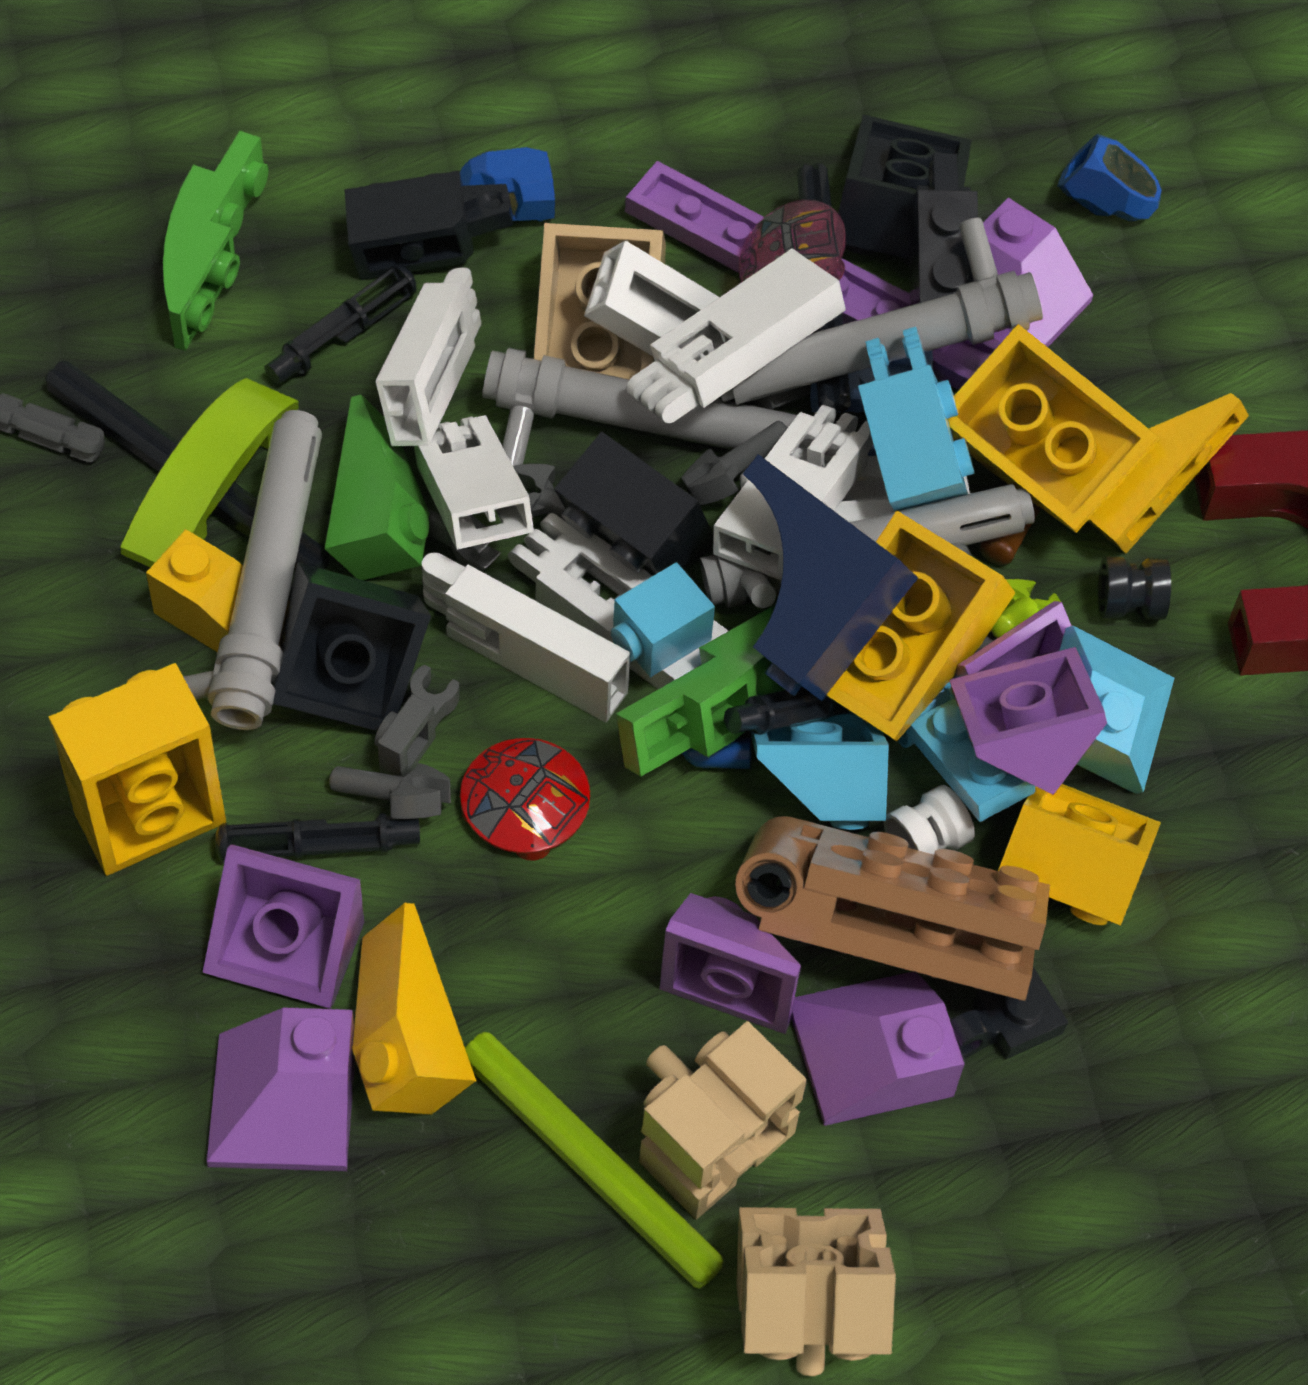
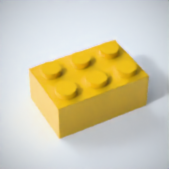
M176 663L157 671L147 670L140 672L122 686L96 697H83L74 700L62 711L49 716L75 816L105 876L217 828L222 823H227L210 726Z

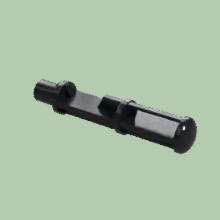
M402 265L392 266L390 270L351 298L343 301L340 306L294 339L286 342L282 347V354L264 366L270 380L276 385H280L295 373H307L311 370L309 354L333 337L344 343L348 342L408 297L413 296L417 291V283L413 274ZM390 274L393 282L360 306L356 298ZM397 290H400L405 295L373 319L369 320L366 313Z
M802 687L795 696L787 690L751 696L745 701L744 705L728 708L724 714V723L731 733L751 730L756 734H764L781 728L829 719L830 717L851 713V711L828 696H825L821 701Z
M381 813L375 821L328 824L325 819L300 821V818L288 822L238 825L222 823L216 831L215 848L218 857L223 862H225L227 848L231 844L276 857L295 856V858H302V855L365 851L387 853L395 845L420 844L419 818L392 819L389 815L386 816V813Z

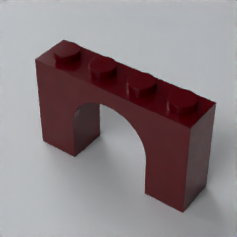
M1308 430L1232 435L1194 477L1203 521L1275 517L1295 522L1308 529ZM1308 585L1240 590L1228 620V628L1240 676L1308 671Z

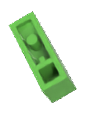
M360 394L351 397L325 550L357 579L366 580L422 566L425 541L429 533L430 514L403 446H391L384 416Z

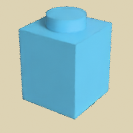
M676 562L614 600L611 637L614 644L630 652V662L636 660L648 676L652 677L711 641L715 606Z

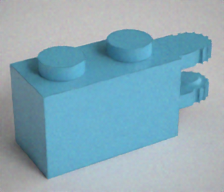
M917 327L903 330L904 338L902 340L906 356L910 359L913 370L890 376L886 348L881 344L879 338L865 341L875 381L858 386L888 500L894 511L967 495L964 477L975 474L965 438L954 441L948 418L958 416L949 380L937 382L931 365H927Z

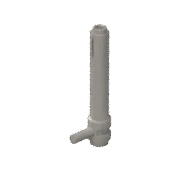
M972 218L965 220L959 224V229L974 282L957 286L956 293L814 332L721 396L722 400L726 402L735 399L736 405L870 368L871 363L865 341L879 338L881 344L885 346L889 362L906 358L902 342L904 338L903 330L917 327L924 352L967 340L973 345L994 339V333L1009 329L1011 332L1017 324L1029 330V323L1043 319L1041 302L1031 272L1017 276L1014 270L998 275L982 219Z
M509 347L506 353L491 351L482 398L496 400V407L510 410L502 447L513 466L524 463L534 415L553 418L557 413L727 450H733L776 421H781L789 427L797 417L795 414L743 403L736 405L734 401L723 402L722 399L717 398L704 408L700 405L696 406L673 423H665L656 416L655 412H651L642 405L641 401H637L627 393V383L630 379L566 366L565 359L544 355L542 361L527 358L526 351Z
M286 411L282 414L281 419L274 422L228 635L220 639L214 671L183 676L195 700L207 698L212 706V718L218 723L234 729L251 730L260 727L263 717L271 713L275 688L271 682L274 681L280 671L283 652L278 644L322 438L317 418L305 411Z
M1013 484L899 510L905 516L949 543L964 545L1023 532L1025 525L1032 524L1035 520L1033 503L1029 492L1023 488L1016 489ZM895 512L850 523L876 542ZM756 546L755 550L766 553L768 555L772 554L771 551L765 550L758 546ZM714 554L699 559L706 595L713 605L725 603L728 609L745 605L746 598L749 597L756 607L767 608L774 603L779 595L781 580Z

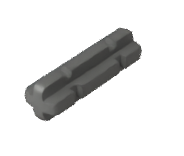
M0 394V430L10 434H14L16 430H19L18 437L61 453H65L67 449H70V456L86 462H95L101 451H103L106 440L101 428L84 422H80L78 426H75V419L32 403H28L26 407H23L24 400L8 394Z

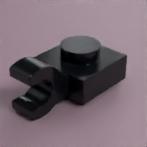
M1034 967L1025 1001L982 990L977 992L972 1005L975 1010L965 1012L950 1020L963 1059L996 1043L1007 1060L1063 1034L1068 1024L1067 1019Z

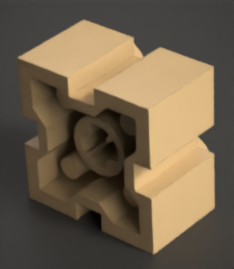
M749 1021L744 1023L730 1036L726 1032H720L710 1039L696 1056L695 1062L700 1068L694 1073L666 1045L655 1049L646 1061L647 1066L662 1081L655 1086L644 1101L646 1108L644 1109L641 1132L646 1137L641 1141L639 1162L695 1220L736 1186L737 1178L752 1165L755 1167L760 1165L796 1132L800 1112L795 1107L802 1102L807 1079Z
M739 1207L737 1293L739 1310L742 1311L741 1328L744 1353H757L766 1358L776 1360L790 1359L796 1356V1369L805 1376H817L824 1371L825 1345H829L831 1354L845 1360H861L869 1357L871 1354H892L896 1274L890 1248L886 1247V1230L881 1209L824 1208V1216H797L796 1208Z

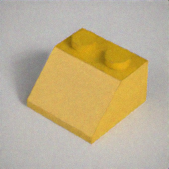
M1064 784L1060 785L1054 795L1035 786L1036 793L1028 796L1022 806L1000 867L1014 866L1035 873L1039 877L1038 882L1050 885L1049 897L1070 905V912L1081 920L1095 925H1106L1110 921L1121 926L1161 822Z

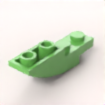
M239 131L215 172L193 165L179 191L171 212L165 236L163 255L164 290L175 348L186 351L197 331L203 332L206 330L213 316L214 302L223 287L230 288L237 277L240 257L235 254L233 238L240 230L246 206L252 196L259 197L268 178V165L263 163L260 137Z
M775 605L699 647L700 666L616 713L625 768L642 777L690 748L709 757L744 733H731L726 728L724 714L728 708L744 705L745 701L751 696L785 690L764 673L772 662L753 648L767 626Z

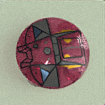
M799 200L775 209L753 228L742 247L738 265L741 282L792 248L840 280L845 272V264L841 258L846 244V230L841 217L831 206L816 200Z

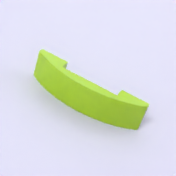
M248 378L237 382L221 394L196 420L160 470L126 533L120 547L121 554L151 568L185 529L204 540L207 536V518L260 446L269 449L274 422L281 419L282 414L286 411L298 410V400Z

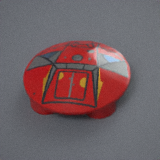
M534 738L510 739L484 750L468 767L461 784V813L472 830L488 844L504 851L516 853L524 860L536 861L548 855L552 848L567 841L583 824L590 804L589 782L579 762L558 745Z

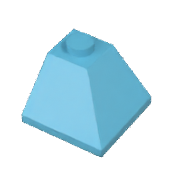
M1075 626L1067 627L1059 651L1076 647L1104 708L1107 719L1106 726L1078 761L1077 765L1135 794L1142 793L1147 782L1174 677Z
M851 712L825 720H816L769 731L764 734H756L749 730L756 757L820 821H830L831 826L848 830L866 828L869 826V821H886L889 745L883 732Z

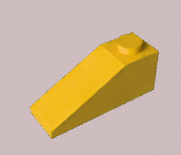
M1229 393L1149 428L1159 437V441L1089 518L1088 522L1126 554L1249 417L1241 400L1232 393Z
M185 529L146 572L154 614L218 652L220 639L228 635L243 565L233 557Z
M412 903L402 904L362 937L352 1050L372 1111L433 1114L476 1082L415 904Z

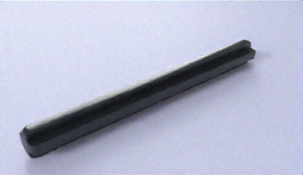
M59 361L53 369L47 372L45 380L49 392L160 472L179 444V441L70 362ZM233 482L213 512L249 538L257 498ZM303 531L294 571L298 562L325 570L329 564V553L325 550V547Z

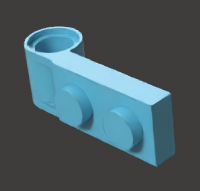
M950 681L897 741L905 748L916 744L979 822L1036 793L1034 785L976 757L955 701Z

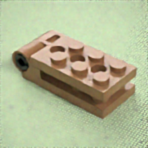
M783 816L770 819L756 832L737 873L735 887L742 905L752 914L762 917L759 926L760 931L1025 1001L1032 977L1035 949L1039 950L1046 926L1050 890L1049 884L1038 882L1039 877L1035 873L1014 866H1002L999 871L973 865L974 860L970 856L958 851L937 849L934 854L908 848L909 843L905 839L893 834L872 832L869 837L793 817Z

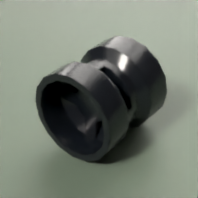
M1104 556L1102 558L1098 576V608L1102 618L1121 619L1126 613H1134L1137 607V611L1144 619H1166L1171 598V571L1167 558H1147L1139 565V568H1137L1135 563H1128L1124 557Z

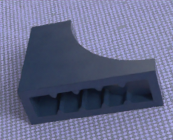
M758 454L742 475L753 483L764 496L776 519L783 549V574L781 588L772 616L753 648L772 662L764 673L793 696L804 687L822 701L918 577L898 558Z

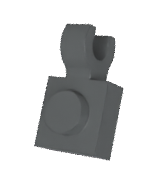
M422 665L413 673L410 680V698L399 713L392 711L385 717L375 737V746L378 747L380 773L405 777L415 768L436 738V726L445 715L451 713L456 708L459 702L458 681L452 679L443 692L431 694L425 690L431 683V668Z

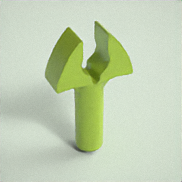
M1007 579V582L1015 591V595L991 629V632L996 638H999L1053 601H1061L1055 593L1048 600L1031 599L1030 594L1036 582L1023 579Z

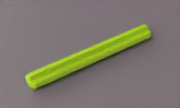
M488 1032L480 1033L468 1043L465 1050L474 1074L694 1287L702 1288L716 1277L722 1268V1255L504 1045Z

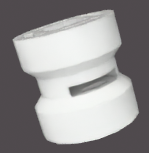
M939 785L924 793L920 804L913 808L906 805L886 815V821H884L886 833L905 839L909 843L908 848L934 854L937 849L958 850L972 842L975 837L974 825L966 806L959 796L945 785Z

